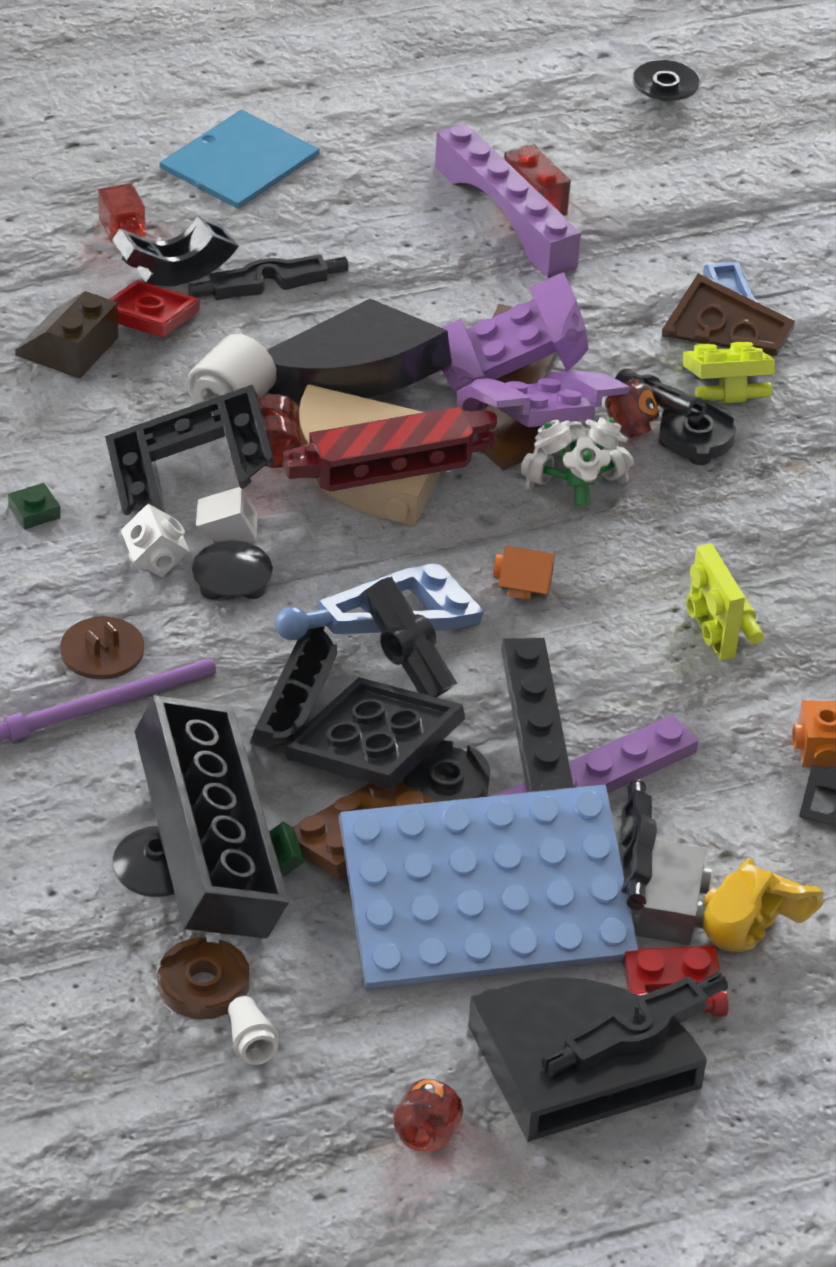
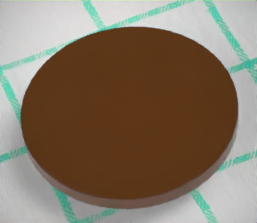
M107 616L92 617L74 624L65 632L60 644L61 657L65 665L80 676L91 679H112L127 674L141 662L144 655V640L140 631L125 620Z

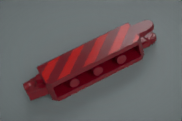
M461 406L309 432L308 445L283 452V467L289 479L316 478L319 487L329 492L467 467L471 462L473 452L492 449V446H494L496 436L490 430L496 428L497 415H495V412L488 411L487 409L464 413Z

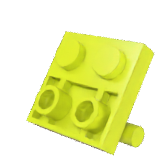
M734 342L731 343V349H717V345L699 344L694 346V351H683V366L700 379L719 378L720 385L696 387V397L710 401L721 400L722 404L745 403L749 398L771 397L772 386L770 382L747 384V376L775 374V359L765 354L763 349L753 347V343Z
M713 544L697 546L695 561L690 567L691 588L690 594L686 596L687 612L691 618L696 619L702 629L705 643L708 646H712L720 661L735 658L740 629H742L752 645L760 643L764 639V634L755 621L756 613L746 596L743 595Z

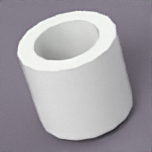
M231 334L220 341L190 371L187 377V391L195 405L253 384L260 400L276 382L277 369L271 355L255 339L243 334Z

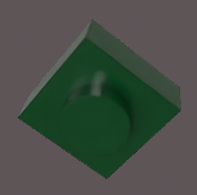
M45 483L7 494L8 506L24 530L61 518L60 505Z
M281 822L269 831L282 878L304 863L295 830L285 822Z

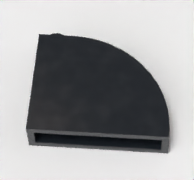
M369 298L267 349L277 369L276 382L267 393L301 401L308 385L363 398L399 390L452 364L448 330Z
M544 978L516 983L499 989H487L478 995L471 996L468 1027L527 1142L701 1089L707 1058L695 1039L679 1023L669 1029L666 1037L659 1044L648 1050L633 1054L619 1053L582 1072L573 1065L555 1074L553 1077H549L547 1075L548 1072L545 1073L543 1070L541 1059L562 1050L564 1038L567 1035L586 1027L607 1012L616 1011L630 1023L640 1025L641 1022L634 1012L635 1002L640 995L618 986L594 980Z

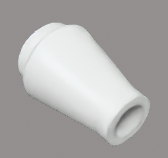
M242 996L236 998L228 1007V1013L231 1017L234 1052L248 1064L259 1065L266 1063L275 1056L278 1050L279 1033L258 1009L251 997Z

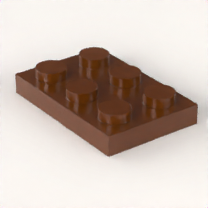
M401 781L392 790L369 783L350 795L339 798L334 804L313 816L302 819L293 828L303 858L340 880L347 876L339 822L340 812L436 801Z

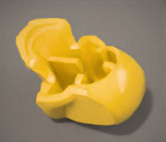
M748 857L740 864L737 871L727 875L718 889L712 888L705 896L702 903L706 905L703 915V929L708 940L719 949L729 952H744L752 949L759 940L764 938L765 930L774 923L779 914L788 917L796 923H803L824 904L823 890L817 886H804L770 871L756 867L755 861Z

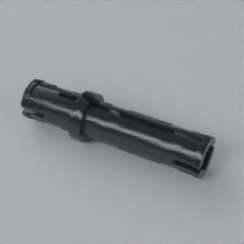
M624 368L616 375L615 379L630 387L629 395H639L643 389L648 388L654 394L657 406L681 415L690 421H699L706 412L707 406L703 403L704 399L661 383L659 378L651 374L641 375L631 369ZM641 385H649V386H650V388H649L648 386H643V387L639 388L640 392L637 391V390H636V391H632V390L636 389L637 387H639V386H641Z

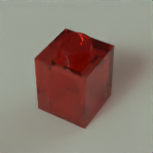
M133 183L98 189L99 219L111 243L119 229L140 237L146 236L145 206Z

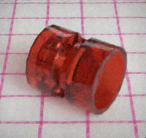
M267 395L259 400L262 404L275 463L272 466L268 464L265 466L282 468L283 452L301 447L299 408L296 402L289 397Z

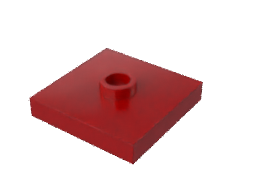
M139 280L134 281L109 298L118 304V324L162 338L197 314L200 308V300L198 298Z

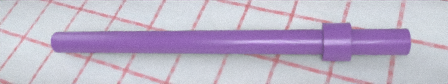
M212 658L205 659L23 716L20 712L4 717L3 722L0 723V741L9 739L10 742L28 737L31 731L216 674L215 663Z

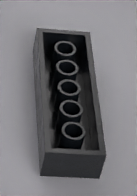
M153 695L134 733L183 927L186 930L268 939L289 904V900L234 708Z

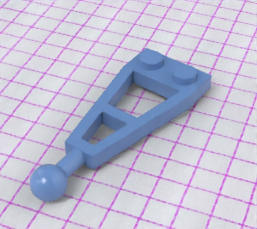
M439 563L407 568L385 576H392L401 592L410 589L429 611L413 612L415 615L421 614L431 622L435 631H447L479 625L484 611ZM383 578L320 600L317 611L305 613L298 607L284 608L278 613L275 620L278 634L286 640H298L306 634L308 629L327 626L333 634L382 633L359 595ZM358 607H361L365 612L345 613Z

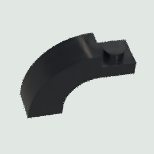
M200 216L196 217L187 230L169 240L151 241L123 229H119L112 239L121 252L120 258L129 266L136 268L146 283L157 286H178L203 278L223 265L239 247L224 226Z

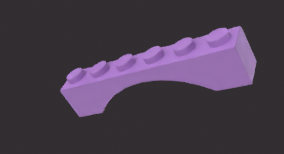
M467 123L454 125L451 128L437 132L435 167L452 184H472L489 195L503 210L513 225L528 259L547 278L578 267L581 232Z

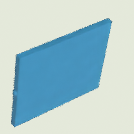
M241 109L160 161L159 167L239 209L318 156L319 148Z

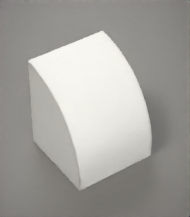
M237 487L198 499L196 527L203 535L216 542L234 540L250 543L256 541L258 513L244 489Z

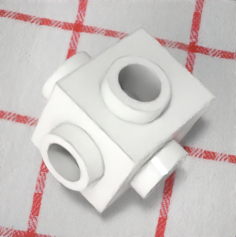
M147 504L121 530L129 549L128 557L138 569L142 571L149 570L160 577H163L189 552L183 536L185 531L182 525L174 517L169 516L150 504Z

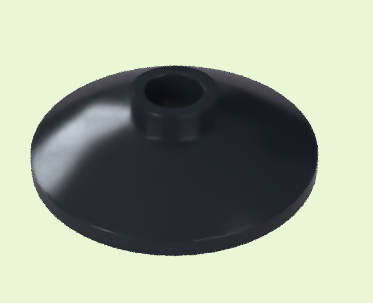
M654 60L643 63L636 68L633 74V84L641 93L662 101L688 98L696 93L700 82L698 74L692 68L671 60Z
M158 826L142 828L127 835L118 844L113 855V869L120 883L127 889L144 896L164 897L174 895L175 892Z

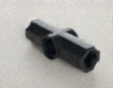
M392 576L379 580L359 595L382 632L380 644L385 656L393 664H401L418 693L437 698L458 684L435 647L437 637L433 625L425 616L421 614L415 615Z

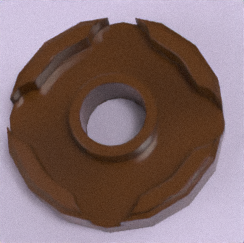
M195 937L177 943L164 954L160 961L158 992L164 1004L179 1015L192 1019H214L229 1014L228 1007L230 1003L238 997L246 996L249 991V964L244 954L230 942L220 939L219 943L207 942V937ZM201 972H207L215 976L213 980L208 982H198L192 977Z

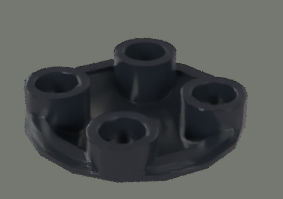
M234 540L216 542L203 548L194 558L192 565L194 579L200 585V593L207 599H218L222 596L232 598L244 596L248 599L262 597L265 593V585L270 581L273 571L270 557L260 547L248 542Z

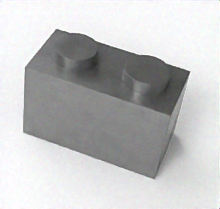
M655 840L652 850V878L646 886V905L644 904V908L640 910L637 936L691 945L694 927L703 929V915L706 905L702 904L703 901L698 900L699 893L707 894L709 892L712 868L704 867L706 848Z

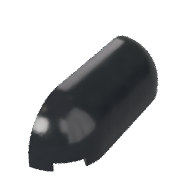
M325 626L308 629L306 634L297 640L253 731L250 740L251 745L268 748L280 746L303 729L337 656V644L333 645L332 640L324 631Z

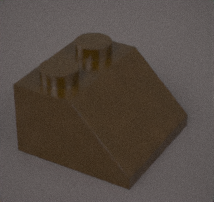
M87 291L82 292L54 309L15 349V355L81 379L119 338L117 302Z

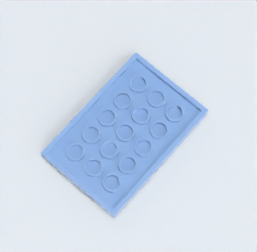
M606 784L340 812L339 822L365 989L621 961L625 956V951L638 950L631 911L626 901L627 894L621 892L624 875Z

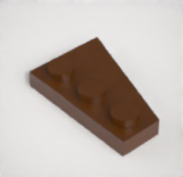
M698 273L664 325L662 337L714 344L726 348H731V343L751 342L753 347L763 349L765 354L777 356L794 329L795 320Z

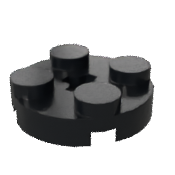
M704 400L703 403L707 406L706 412L696 422L664 409L661 415L659 443L672 452L688 458L695 465H706L710 463L711 458L727 453L732 448L735 440L736 427L734 426V417L727 408L710 400Z
M443 740L403 778L404 784L436 802L488 797L490 766L486 758L477 749L467 745L466 751L453 747L454 741ZM445 774L446 777L455 779L443 781L439 779V775Z

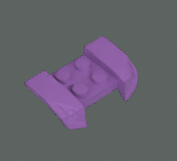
M564 272L529 287L534 299L515 305L510 310L495 317L482 320L473 327L466 329L462 319L441 327L448 330L452 364L443 368L442 371L456 394L458 390L471 384L476 379L495 380L555 352H558L566 371H569L589 349L586 327Z
M555 371L549 372L548 378H541L535 384L517 381L503 383L494 379H476L471 384L457 391L456 402L457 406H461L463 411L469 412L485 410L488 405H491L523 425L535 427L543 426L546 422L559 420L560 423L567 420L570 422L586 421L587 419L594 420L595 407H602V398L604 396L629 394L630 387L604 373Z

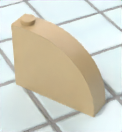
M308 385L301 398L299 408V447L309 444V432L422 413V411ZM442 471L332 492L322 490L342 504L362 513L416 526ZM312 478L314 482L319 486L316 478Z

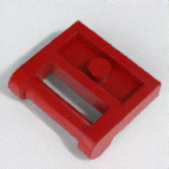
M715 946L638 948V950L625 951L623 958L628 991L640 996L667 987L685 977H691L697 983L718 971L720 972ZM721 991L707 998L706 1010L701 1013H711L712 1017H726L728 1015L727 991Z

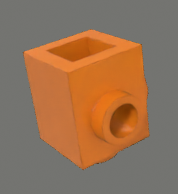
M505 546L504 554L497 553L493 578H499V587L508 589V597L531 600L532 593L549 596L556 555Z
M802 700L798 723L793 724L792 746L793 749L800 750L802 767H836V701Z

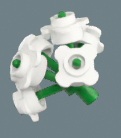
M600 417L598 422L587 419L585 423L591 426L590 429L583 427L579 421L570 422L567 420L560 423L559 420L546 422L538 429L539 434L535 437L534 453H528L522 462L521 473L527 478L526 488L531 490L536 483L546 485L551 476L567 480V487L574 488L575 506L591 505L589 486L595 485V479L598 475L601 474L609 481L616 479L621 484L626 483L629 480V468L633 466L634 461L632 455L625 448L618 447L619 441L627 442L628 440L627 437L619 432L622 426L616 423L613 418L606 419L604 417ZM558 452L566 467V471L554 468V457L549 454Z

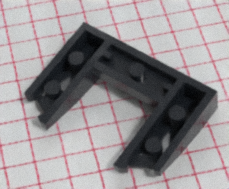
M253 384L105 436L121 509L124 515H130L132 511H141L147 504L165 513L156 460L226 436L237 481L241 489L247 487L252 482L250 478L265 465L272 466L275 463L262 404Z

